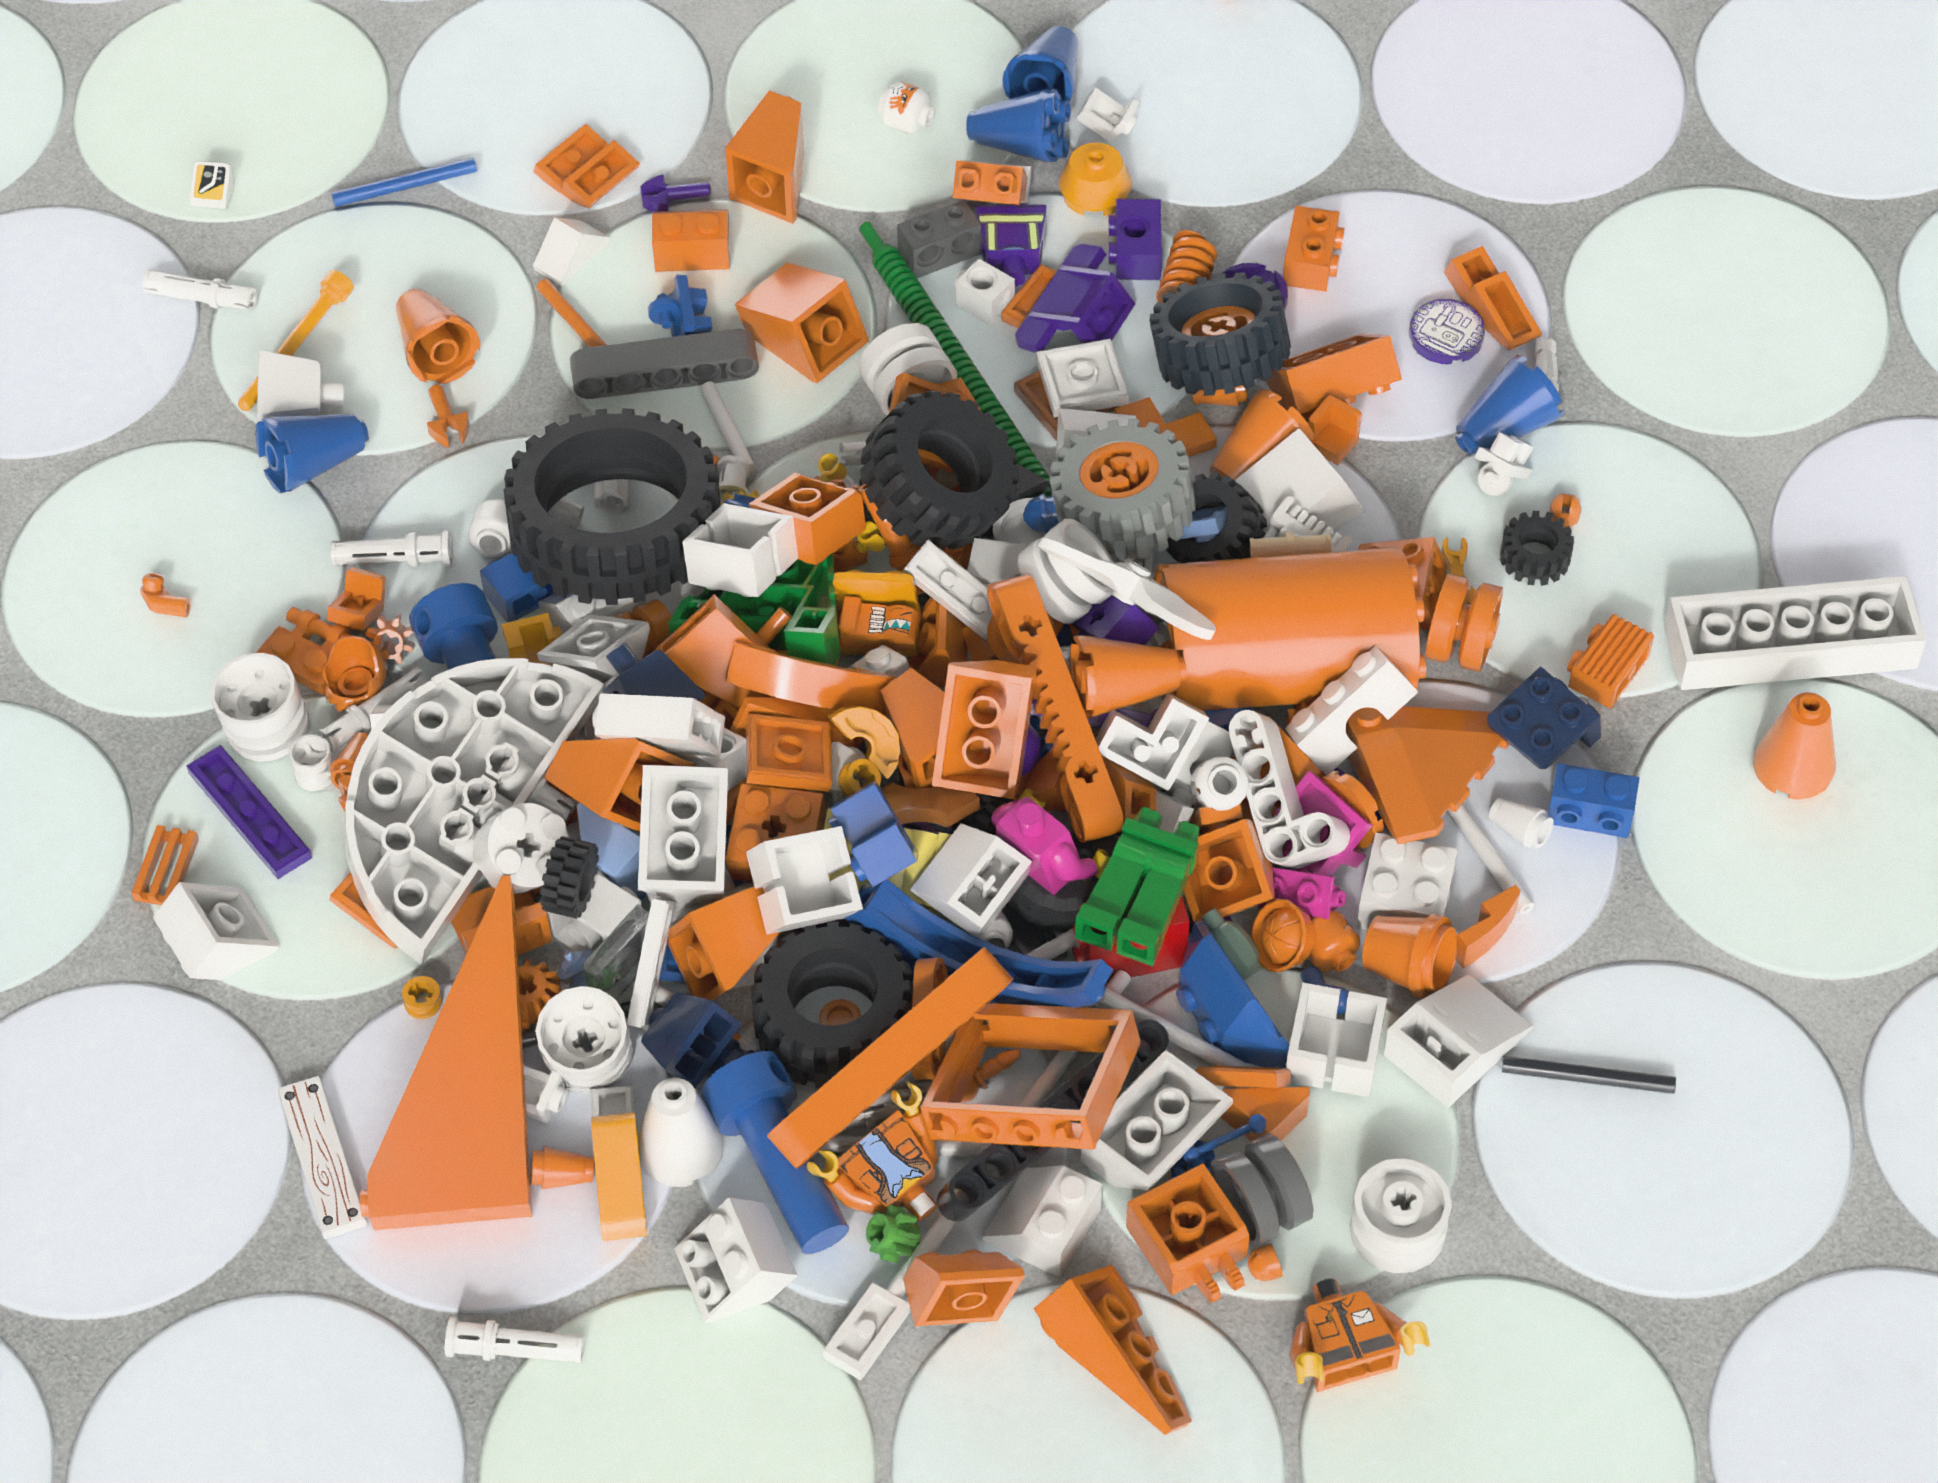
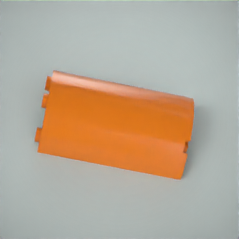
M1398 547L1160 564L1155 567L1153 575L1155 582L1180 596L1187 604L1207 617L1216 627L1212 639L1206 640L1193 636L1167 622L1170 647L1177 652L1178 657L1184 658L1186 664L1185 682H1180L1179 689L1171 692V694L1202 711L1301 704L1302 702L1313 703L1321 696L1322 691L1329 683L1338 680L1352 667L1353 662L1358 656L1370 651L1375 645L1406 676L1416 690L1418 689L1419 679L1426 677L1425 657L1423 654H1420L1418 622L1424 621V604L1421 597H1415L1414 588H1417V569L1415 564H1408L1405 554Z

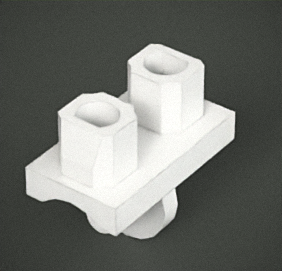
M1499 432L1490 449L1479 447L1474 458L1489 462L1479 471L1478 484L1481 490L1491 496H1500L1511 487L1512 477L1527 480L1533 469L1524 464L1534 446L1517 436H1508Z

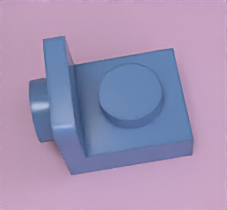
M1226 505L1192 511L1193 520L1189 527L1182 526L1184 535L1181 539L1194 537L1195 542L1202 543L1217 537L1227 522L1228 512Z

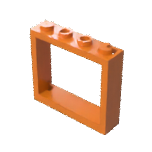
M988 1003L958 1029L921 1105L930 1139L1095 1150L1141 1044L1133 1011L1124 1009ZM987 1047L1105 1053L1080 1110L961 1103ZM1071 1121H1080L1081 1123H1071Z

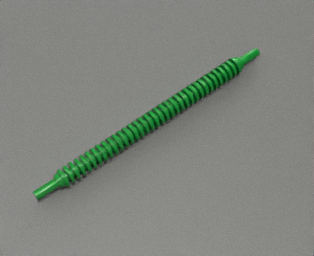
M871 222L861 224L859 232L873 251L872 265L909 321L927 326L932 331L942 350L955 367L957 379L961 378L981 411L984 414L989 412L996 419L994 423L999 430H1005L1009 437L1007 444L1009 448L1014 447L1017 457L1014 465L1019 464L1048 480L1050 483V476L898 249L890 244H885ZM1050 484L1043 493L1045 497L1052 496Z

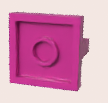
M1308 771L1296 786L1304 816L1320 812L1341 819L1350 830V840L1345 850L1339 854L1295 870L1331 877L1342 864L1358 868L1367 855L1357 847V844L1373 825L1318 775ZM1281 806L1274 813V815L1272 816L1273 818L1280 813ZM1329 824L1324 826L1320 832L1321 843L1329 838ZM1291 838L1283 845L1282 852L1284 857L1288 856L1292 851L1293 843Z

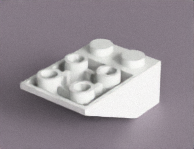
M1468 974L1418 1001L1387 1030L1384 1056L1449 1108L1533 1029V1025Z

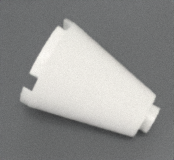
M669 1078L663 1080L654 1088L638 1135L640 1162L646 1169V1173L659 1183L675 1187L693 1185L694 1180L704 1175L707 1178L714 1173L722 1160L724 1146L722 1133L719 1132L707 1107L688 1081L681 1078Z

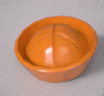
M1276 899L1268 902L1255 918L1251 939L1260 952L1259 963L1267 971L1279 973L1301 965L1309 957L1313 949L1315 939L1313 922L1305 911L1289 900Z

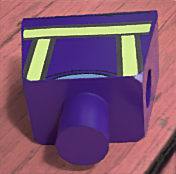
M1046 204L976 206V218L981 224V255L983 261L1014 278L1015 287L1022 285L1025 282V275L1033 274L1041 265L1046 238Z

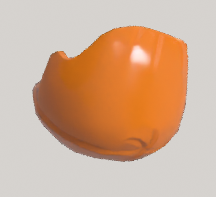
M345 636L338 639L332 647L329 659L323 669V677L327 683L325 687L326 700L329 704H335V709L339 713L344 712L351 705L359 706L376 695L385 682L387 673L386 662L372 642L362 637Z

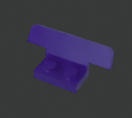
M1079 244L1072 248L1017 330L1015 338L1019 348L1033 353L1043 351L1057 330H1072L1082 344L1106 339L1113 340L1136 303L1112 271L1097 270L1107 255L1102 247Z

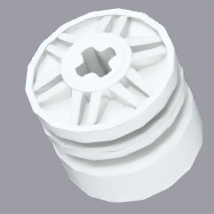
M265 653L245 654L229 661L217 673L211 685L210 700L232 749L243 758L258 762L277 760L288 755L291 744L296 739L307 734L309 730V712L289 665L280 658Z
M584 986L570 988L551 998L540 1012L536 1036L541 1055L550 1074L553 1070L561 1073L566 1089L573 1092L590 1094V1088L611 1087L621 1080L630 1067L633 1046L624 1012L613 997L596 988ZM589 1040L593 1050L585 1053L581 1043Z

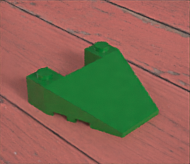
M833 553L816 565L807 564L797 559L786 571L776 576V580L759 597H745L739 593L710 590L704 587L705 591L695 599L694 596L689 595L681 601L668 622L670 635L715 594L755 634L779 607L784 608L790 613L792 618L768 646L771 649L787 650L788 656L834 666L841 653L837 599L833 586V575L835 574Z

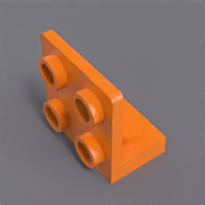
M1428 537L1360 544L1358 550L1398 547L1405 554L1408 564H1415L1417 569V588H1414L1415 597H1421L1424 604V621L1418 623L1422 630L1430 629L1448 568L1435 538Z
M492 886L470 894L451 921L465 954L469 950L496 890ZM530 891L514 894L518 955L553 942L547 914L542 910L540 902L535 903Z

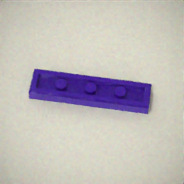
M222 745L217 746L186 765L188 774L277 880L312 859L311 850Z

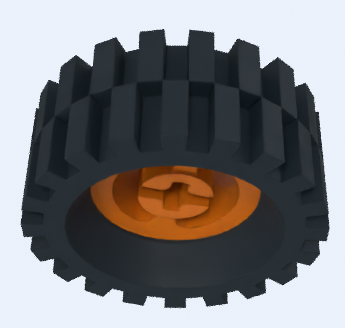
M1226 273L1216 274V279L1207 281L1206 276L1197 278L1195 285L1189 286L1187 283L1177 286V294L1172 292L1163 296L1164 303L1157 302L1153 307L1154 314H1150V328L1162 378L1166 383L1170 381L1171 387L1176 390L1185 386V391L1188 394L1195 395L1199 389L1204 391V396L1215 395L1216 390L1224 389L1225 394L1235 393L1234 387L1243 385L1245 389L1254 387V380L1258 378L1263 381L1268 380L1272 377L1271 369L1280 371L1284 366L1283 359L1288 360L1290 356L1291 344L1281 293L1279 289H1275V284L1270 281L1263 284V278L1256 275L1249 280L1246 278V273H1236L1233 278H1227Z

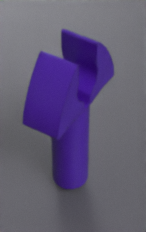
M664 174L655 176L640 186L642 206L653 212L669 211L668 205L674 200L709 197L711 195L709 182L671 186L664 182Z

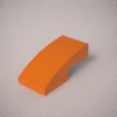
M1516 885L1481 903L1478 923L1457 934L1456 961L1463 969L1487 953L1511 925L1517 911L1521 891Z

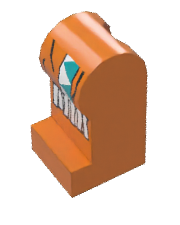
M845 596L838 627L843 647L875 649L885 645L894 651L910 650L915 644L920 615L915 609L908 606L892 605L886 607V605L862 603L860 597Z

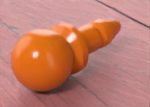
M1013 1049L1001 1052L996 1058H991L981 1064V1067H977L961 1103L974 1099L979 1092V1088L984 1090L989 1088L986 1079H991L1001 1073L1003 1069L1010 1068L1020 1057V1050Z

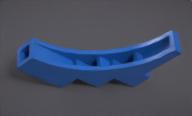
M888 879L872 887L870 882L863 884L858 891L863 909L844 918L849 923L864 926V932L867 934L876 931L886 937V946L890 943L894 944L901 951L902 960L910 966L912 981H914V968L918 959L942 958L949 977L977 952L986 947L1014 978L990 1003L1074 1008L1093 1005L1106 992L1107 987L1105 984L1113 972V969L1102 959L1083 962L1052 961L1026 956L990 944L940 919L909 898Z

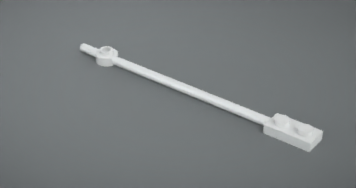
M1117 970L1106 987L1121 995L1131 981V978L1126 972ZM1099 1002L1080 1007L1110 1009ZM1059 1050L1019 1107H1037L1040 1105L1080 1051ZM985 1163L988 1173L992 1174L996 1166ZM958 1189L955 1193L957 1199L962 1203L969 1204L967 1194ZM940 1214L885 1290L872 1282L824 1348L823 1359L862 1380L910 1313L909 1303L901 1298L906 1293L903 1278L914 1258L925 1253L935 1252L957 1221L949 1220Z

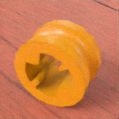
M857 759L843 766L839 772L838 781L842 792L848 797L874 781L880 786L881 775L878 767L872 761ZM859 772L860 777L866 779V784L860 786V782L853 779V774Z
M417 976L408 980L404 985L402 998L405 1010L410 1016L417 1019H427L437 1014L442 1006V997L439 985L434 979L427 976ZM418 993H428L429 997H425L426 1002H416V998H419Z

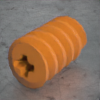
M1183 230L1173 238V245L1170 248L1166 267L1163 271V278L1157 291L1156 299L1159 303H1164L1163 296L1168 292L1177 294V286L1187 283L1189 286L1195 285L1196 279L1206 276L1207 281L1211 280L1214 262L1217 259V250L1201 234Z

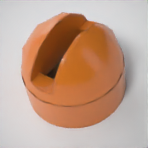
M1560 493L1555 496L1549 509V513L1553 514L1552 521L1555 522L1560 517L1564 520L1563 527H1571L1577 524L1581 514L1580 500L1573 494ZM1562 506L1569 507V513H1562Z
M1272 1243L1260 1246L1251 1252L1248 1257V1268L1255 1279L1264 1282L1283 1277Z

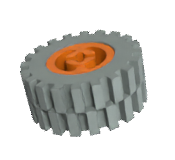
M1117 419L1107 421L1108 428L1099 430L1097 424L1087 428V437L1083 438L1078 433L1071 437V449L1062 446L1057 452L1058 461H1052L1050 485L1058 522L1060 523L1064 519H1074L1083 524L1099 539L1109 554H1116L1117 562H1123L1124 559H1128V554L1137 553L1139 560L1149 557L1148 549L1153 547L1159 553L1169 548L1167 541L1169 537L1178 541L1184 535L1182 526H1190L1193 520L1192 511H1195L1196 507L1188 454L1186 455L1185 446L1181 440L1176 442L1175 434L1168 429L1160 434L1159 424L1149 422L1146 428H1141L1140 420L1129 419L1128 426H1119Z

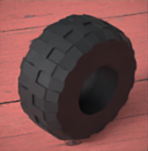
M1066 811L1048 812L1068 829L1080 859H1093L1098 849L1106 851L1108 857L1111 858L1119 839L1117 834L1081 843L1075 835ZM1028 875L1008 902L1020 914V917L1027 922L1044 930L1065 933L1073 929V925L1076 924L1079 906L1088 901L1099 878L1094 876L1092 879L1069 881L1053 896Z

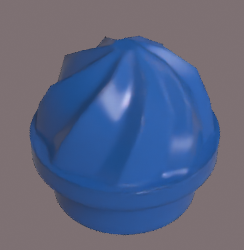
M1039 494V496L1033 498L1026 505L1023 519L1032 530L1047 534L1050 529L1059 523L1053 496L1045 497V494Z

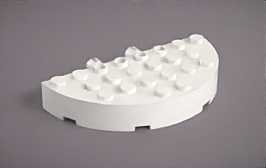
M499 658L477 661L433 676L431 681L418 687L413 692L410 690L385 712L371 730L355 761L348 787L345 807V846L348 865L360 898L375 923L394 944L421 965L483 875L474 862L473 844L477 831L490 817L521 803L541 805L562 817L565 824L570 818L569 814H573L578 801L571 799L547 784L548 781L544 779V776L562 742L573 741L598 705L600 693H602L604 686L600 681L582 672L554 663L553 666L528 662L529 659Z

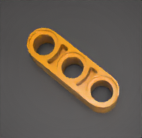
M635 1112L591 1117L602 1240L610 1241L647 1236Z

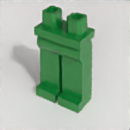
M1143 807L1134 819L1126 818L1122 827L1123 833L1117 841L1109 862L1087 903L1082 904L1076 916L1075 938L1108 951H1112L1117 940V954L1153 967L1189 874H1193L1197 864L1199 827L1182 821L1178 822L1173 834L1160 829L1163 816L1155 810ZM1090 926L1105 931L1107 934H1096ZM1130 941L1147 946V949H1137Z

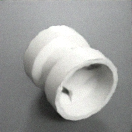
M313 734L304 735L296 739L289 749L295 781L301 788L309 791H318L328 787L332 783L330 766L333 763L328 742L321 736Z

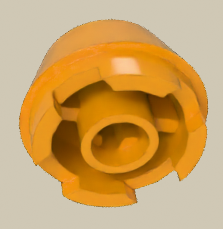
M1087 143L1075 149L1059 176V188L1064 196V202L1074 212L1084 215V210L1091 212L1103 211V216H1107L1116 212V199H1126L1132 188V178L1122 156L1115 148L1104 143Z

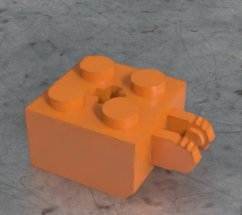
M793 473L749 503V507L752 509L793 516L798 559L807 564L816 565L824 561L826 557L843 545L848 544L853 538L866 530L864 501L862 494L858 493V489L861 486L853 484V486L847 488L844 481L838 479L826 483Z
M741 784L725 858L732 880L753 882L746 852L762 842L824 830L827 807L823 793L807 792L805 789L792 788V790L782 789L778 786Z
M1204 1163L1127 1202L1126 1228L1171 1296L1196 1284L1210 1304L1221 1298L1220 1289L1211 1275L1219 1271L1234 1291L1245 1286L1242 1273L1235 1263L1247 1257L1249 1233L1246 1225Z

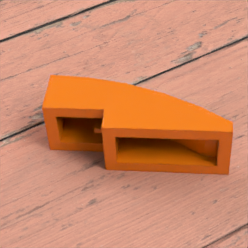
M1483 246L1451 259L1444 270V274L1463 303H1466L1479 313L1484 321L1485 330L1497 342L1510 351L1541 337L1542 332L1507 272H1498Z

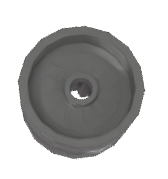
M1267 1133L1246 1144L1244 1154L1233 1150L1211 1162V1175L1246 1225L1250 1246L1255 1248L1279 1235V1226L1289 1231L1313 1219L1314 1208L1306 1180L1296 1160L1277 1136Z

